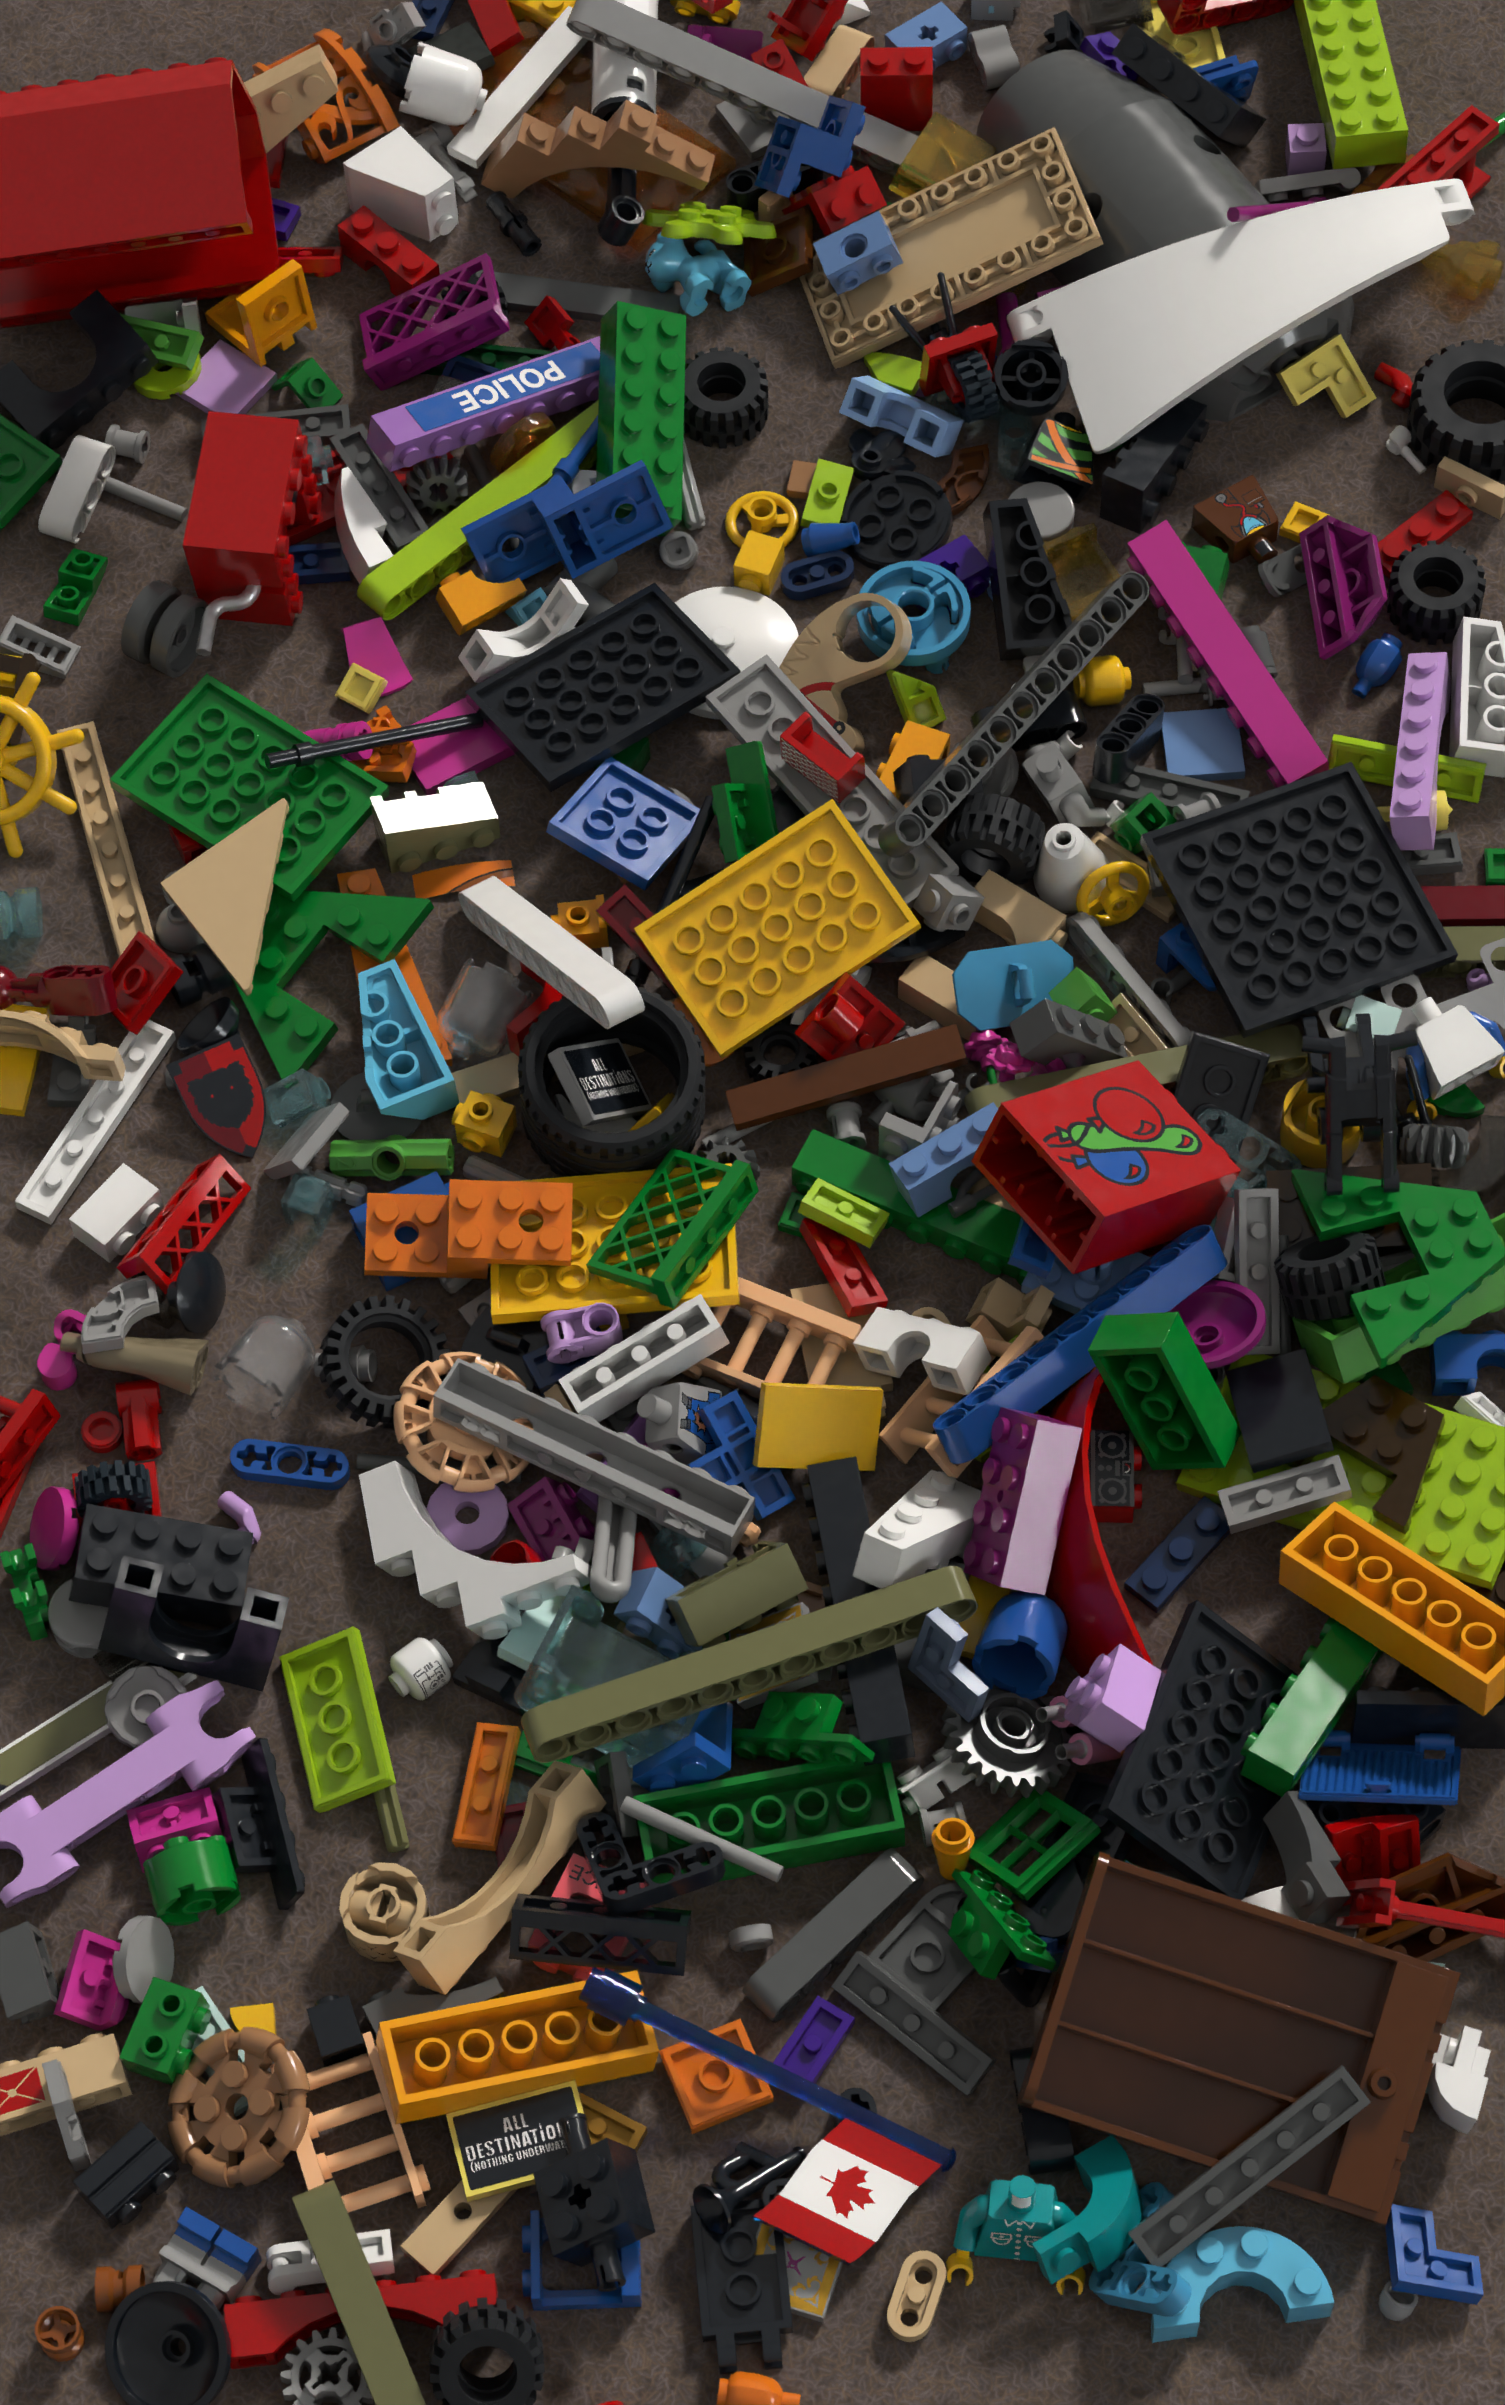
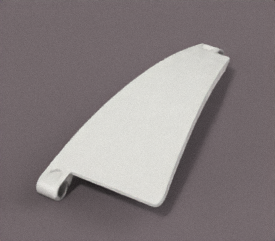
M1460 179L1397 186L1324 200L1226 226L1121 262L1015 308L1007 315V322L1014 342L1029 339L1047 342L1052 336L1054 337L1061 359L1063 356L1067 362L1068 381L1092 451L1095 454H1101L1111 451L1126 442L1189 395L1280 336L1351 295L1422 260L1440 249L1450 240L1446 225L1461 224L1472 215H1475L1464 183Z

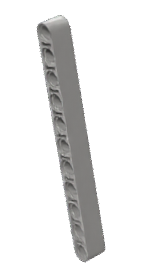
M576 0L566 22L567 27L572 32L771 122L776 123L778 116H782L817 129L819 127L829 98L828 95L615 0ZM864 112V127L861 133L855 136L851 147L853 151L852 158L901 180L916 182V185L925 186L940 154L939 148L924 138Z

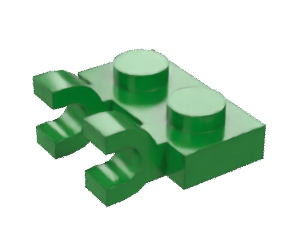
M30 1543L24 1545V1552H22L21 1548L9 1552L7 1550L1 1552L0 1557L5 1572L11 1574L15 1588L10 1589L14 1605L17 1610L22 1611L31 1640L36 1641L48 1637L44 1624L49 1622L48 1594L43 1579L40 1580L36 1567L37 1557L33 1544Z

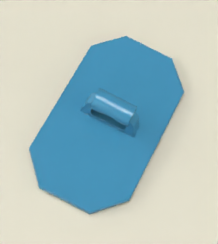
M1053 940L967 952L952 974L957 1013L979 1031L1008 1027L1010 1022L1045 998L1053 1001L1048 993L1074 969L1073 957Z

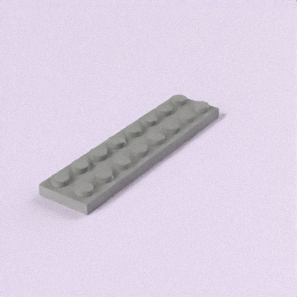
M767 654L706 696L707 706L741 744L752 741L762 742L768 774L805 815H808L832 799L781 759L780 735L806 711L812 716L813 730L850 759L856 753ZM865 764V779L840 804L836 801L835 803L911 909L929 874L958 876L959 867L931 836L899 858L889 857L882 851L878 842L879 832L903 805ZM899 830L901 837L906 840L903 832Z

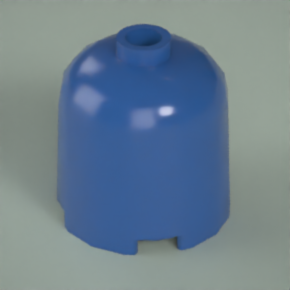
M1016 1591L1003 1596L991 1609L976 1645L972 1660L975 1674L990 1689L993 1688V1685H996L1003 1690L1030 1700L1044 1696L1049 1686L1055 1681L1068 1633V1624L1062 1609L1055 1601L1041 1594Z

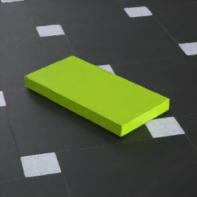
M353 1626L280 1656V1664L314 1810L318 1813L326 1812L396 1784L360 1630Z

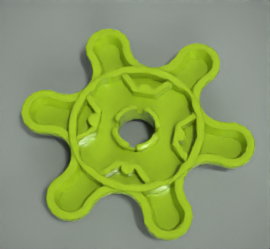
M689 201L680 204L677 211L647 209L642 224L647 226L663 227L661 236L671 239L697 237L713 239L715 242L725 245H740L743 243V237L776 238V230L773 223L757 221L753 211L744 210L738 206L724 205L720 206V210L706 209L705 203Z

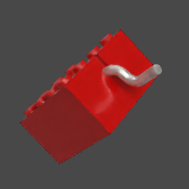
M208 411L183 540V549L197 596L209 604L202 616L196 653L199 655L209 656L211 654L217 619L293 626L295 614H301L303 592L298 591L299 575L298 573H293L294 556L289 554V536H286L287 526L297 527L302 524H311L313 515H319L321 493L316 492L317 475L316 473H311L312 455L307 454L308 437L307 435H302L298 419Z

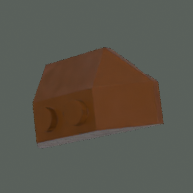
M1447 1852L1389 1879L1396 1881L1395 1896H1398L1401 1901L1505 1920V1878ZM1396 1919L1389 1926L1356 1928L1353 1938L1428 1962L1485 1935Z

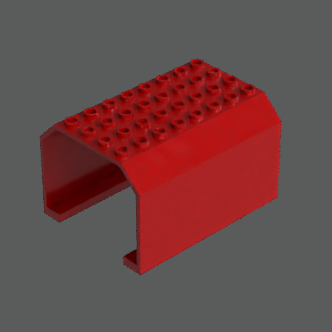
M215 57L207 59L205 64L190 66L187 63H175L169 65L168 69L159 71L141 68L133 70L131 75L116 77L113 74H101L92 81L79 82L78 80L68 79L62 80L57 83V86L43 88L40 85H28L22 87L21 91L6 93L0 91V329L73 319L69 312L95 290H98L117 312L125 311L127 305L191 297L203 300L243 294L280 268L267 154L258 113L232 60Z

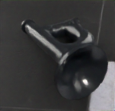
M740 2142L733 2154L721 2160L714 2167L711 2178L716 2189L708 2184H700L694 2188V2206L703 2223L716 2234L727 2232L731 2227V2213L737 2204L767 2186L771 2181L785 2175L799 2163H802L806 2158L804 2150L796 2146L791 2152L776 2158L749 2144ZM747 2165L759 2169L741 2180L730 2178L731 2175Z

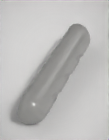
M598 1495L589 1583L590 1589L597 1599L605 1603H614L623 1599L628 1594L631 1586L637 1513Z

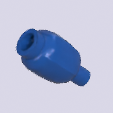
M1384 633L1380 639H1375L1367 645L1356 665V673L1359 680L1352 689L1354 695L1365 699L1371 688L1385 684L1395 673L1402 661L1400 650L1403 646L1397 637Z

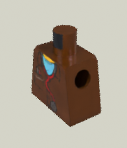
M1253 475L1193 506L1192 528L1212 546L1221 549L1224 553H1228V559L1231 563H1236L1252 555L1257 563L1261 564L1278 555V551L1271 544L1277 540L1278 517Z

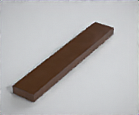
M952 1024L725 1091L736 1131H740L966 1065L968 1061L957 1025Z

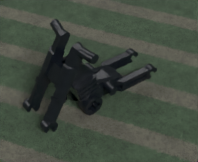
M1355 1014V1023H1357L1356 1039L1360 1057H1346L1344 1036L1336 1038L1319 1037L1316 1016L1301 1018V1025L1303 1026L1302 1052L1307 1053L1310 1077L1306 1078L1307 1094L1325 1093V1107H1318L1317 1130L1319 1144H1326L1324 1189L1327 1196L1343 1195V1128L1359 1126L1361 1142L1381 1141V1188H1383V1192L1400 1191L1399 1172L1397 1169L1396 1069L1392 1068V1051L1417 1046L1418 1039L1415 1029L1391 1035H1374L1373 1045L1370 1014ZM1322 1054L1328 1055V1059H1323Z

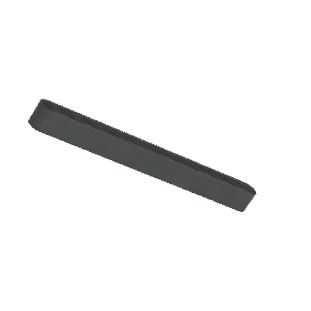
M1134 571L1126 572L1097 595L879 832L878 842L885 854L893 858L902 857L922 844L1146 601L1149 596V585L1144 576ZM968 757L971 758V760L973 761L974 765L971 764V762L969 761ZM945 781L949 783L952 790L947 787ZM922 805L927 809L929 815L925 813ZM899 830L903 832L906 840L901 837Z

